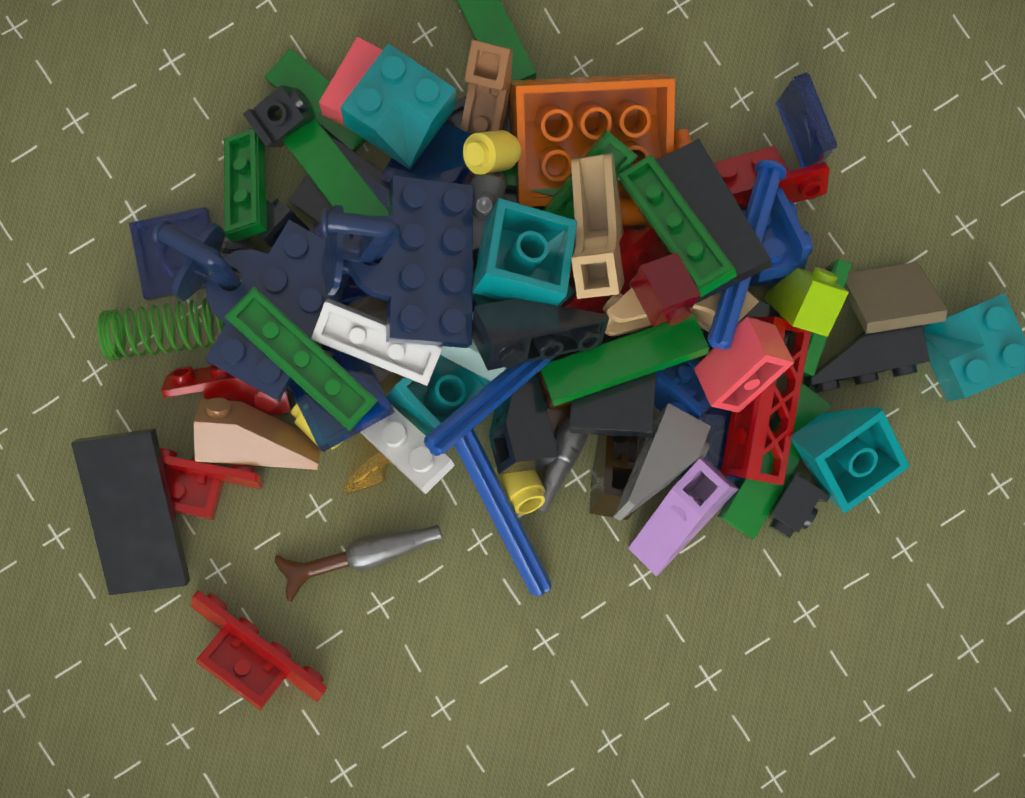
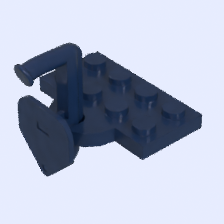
M392 176L389 181V216L344 213L342 205H334L331 212L328 209H323L321 225L322 233L326 236L322 258V274L327 295H335L339 289L342 275H351L357 286L368 295L387 301L386 342L468 348L472 345L473 185ZM344 234L354 235L351 240L343 239Z
M160 220L153 229V240L158 244L165 243L188 256L174 280L172 293L184 302L206 284L207 301L216 317L226 324L205 360L271 398L280 401L292 379L224 316L255 287L311 338L324 302L328 298L338 302L352 276L342 275L339 289L335 295H327L322 274L325 239L288 220L269 254L249 249L236 250L224 257L220 253L225 238L224 230L218 224H210L198 240L173 226L170 220ZM234 271L241 274L242 281H240Z

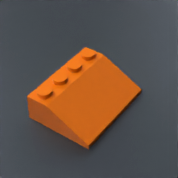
M662 73L511 81V131L521 146L520 158L515 163L518 204L528 207L546 206L553 196L531 190L560 188L572 173L571 160L584 157L604 130L610 132L638 155L631 166L651 154L657 160L673 152L675 78ZM618 181L619 198H630Z

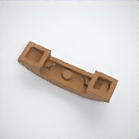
M472 40L464 81L469 82L455 158L449 161L445 182L470 185L476 174L469 170L463 158V147L466 139L474 133L503 130L511 83L513 49Z

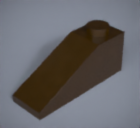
M599 435L591 476L590 514L614 518V513L645 441V437ZM634 510L632 513L626 516L623 520H628L636 510Z

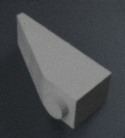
M668 403L654 419L652 438H645L613 517L621 521L680 477L699 458L704 459L710 447V444L706 442V438L711 426Z

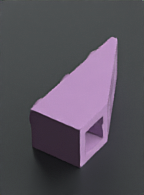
M699 458L670 490L628 549L655 576H658L735 494L738 488L711 462Z

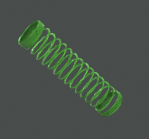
M206 298L202 300V316L208 335L207 345L205 346L200 341V319L196 302L192 299L189 302L190 323L196 339L194 347H191L187 342L188 325L185 308L178 301L176 304V319L183 340L182 347L179 349L174 343L175 322L171 306L165 303L163 306V320L170 342L169 349L165 350L162 347L163 327L160 311L153 304L150 308V321L152 332L158 345L155 352L149 348L150 325L145 308L140 306L137 311L139 333L145 346L143 353L137 351L138 330L133 310L129 307L125 310L124 322L121 313L117 309L103 310L97 320L98 340L102 353L107 360L116 361L120 360L123 356L131 359L134 354L144 357L147 352L156 356L160 350L165 354H169L173 348L181 353L185 346L189 350L194 351L198 344L201 348L207 349L211 343L213 345L215 343L212 337L213 325L210 305ZM180 308L183 316L184 331L180 318ZM193 308H194V312H195L196 327H195V322H194V317H193ZM154 309L158 319L159 337L155 326ZM167 309L169 311L171 321V333L168 325ZM141 310L146 324V339L142 327ZM128 313H130L133 322L134 343L130 334ZM216 317L218 328L221 333L225 326V323H223L218 317ZM109 322L113 333L114 348L110 338ZM125 330L132 348L130 355L125 353Z

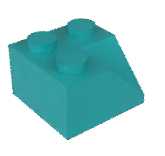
M388 43L340 107L344 126L408 169H411L455 109L456 88Z
M498 198L484 220L472 293L500 301L516 298L558 306L567 296L577 220Z
M1005 293L946 317V321L931 323L922 327L929 354V362L947 402L967 398L1025 373V336Z
M880 407L822 413L790 436L816 486L831 495L829 500L844 514L910 467L890 423Z

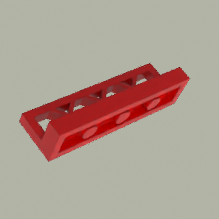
M750 317L774 324L783 341L786 330L796 332L794 348L789 352L795 363L785 371L788 378L787 387L781 394L776 387V379L739 413L731 412L721 473L784 485L792 441L790 436L793 435L811 332L791 326L785 319L779 317ZM777 410L781 418L780 426L777 431L772 433L769 427L770 415ZM769 450L774 457L771 475L760 473L763 455Z

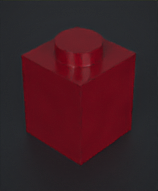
M678 252L641 265L631 283V287L652 327L668 322L669 325H675L684 321L692 314L691 309L700 297V293Z

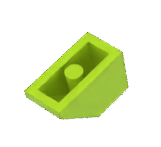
M815 267L813 272L797 268L767 291L764 300L791 326L828 337L849 292L836 282L838 276L830 271Z

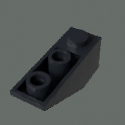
M512 298L475 306L472 319V339L488 371L502 367L511 368L520 363L538 359H551L561 354L579 350L587 351L601 345L609 317L603 313Z
M922 325L869 334L863 331L818 368L813 377L805 379L802 383L807 387L815 386L816 393L840 388L839 381L854 378L855 385L878 381V373L892 370L893 377L917 373L916 365L930 361Z
M537 373L494 410L489 439L498 475L541 469L559 457L558 439L552 431L547 412V398L542 393Z

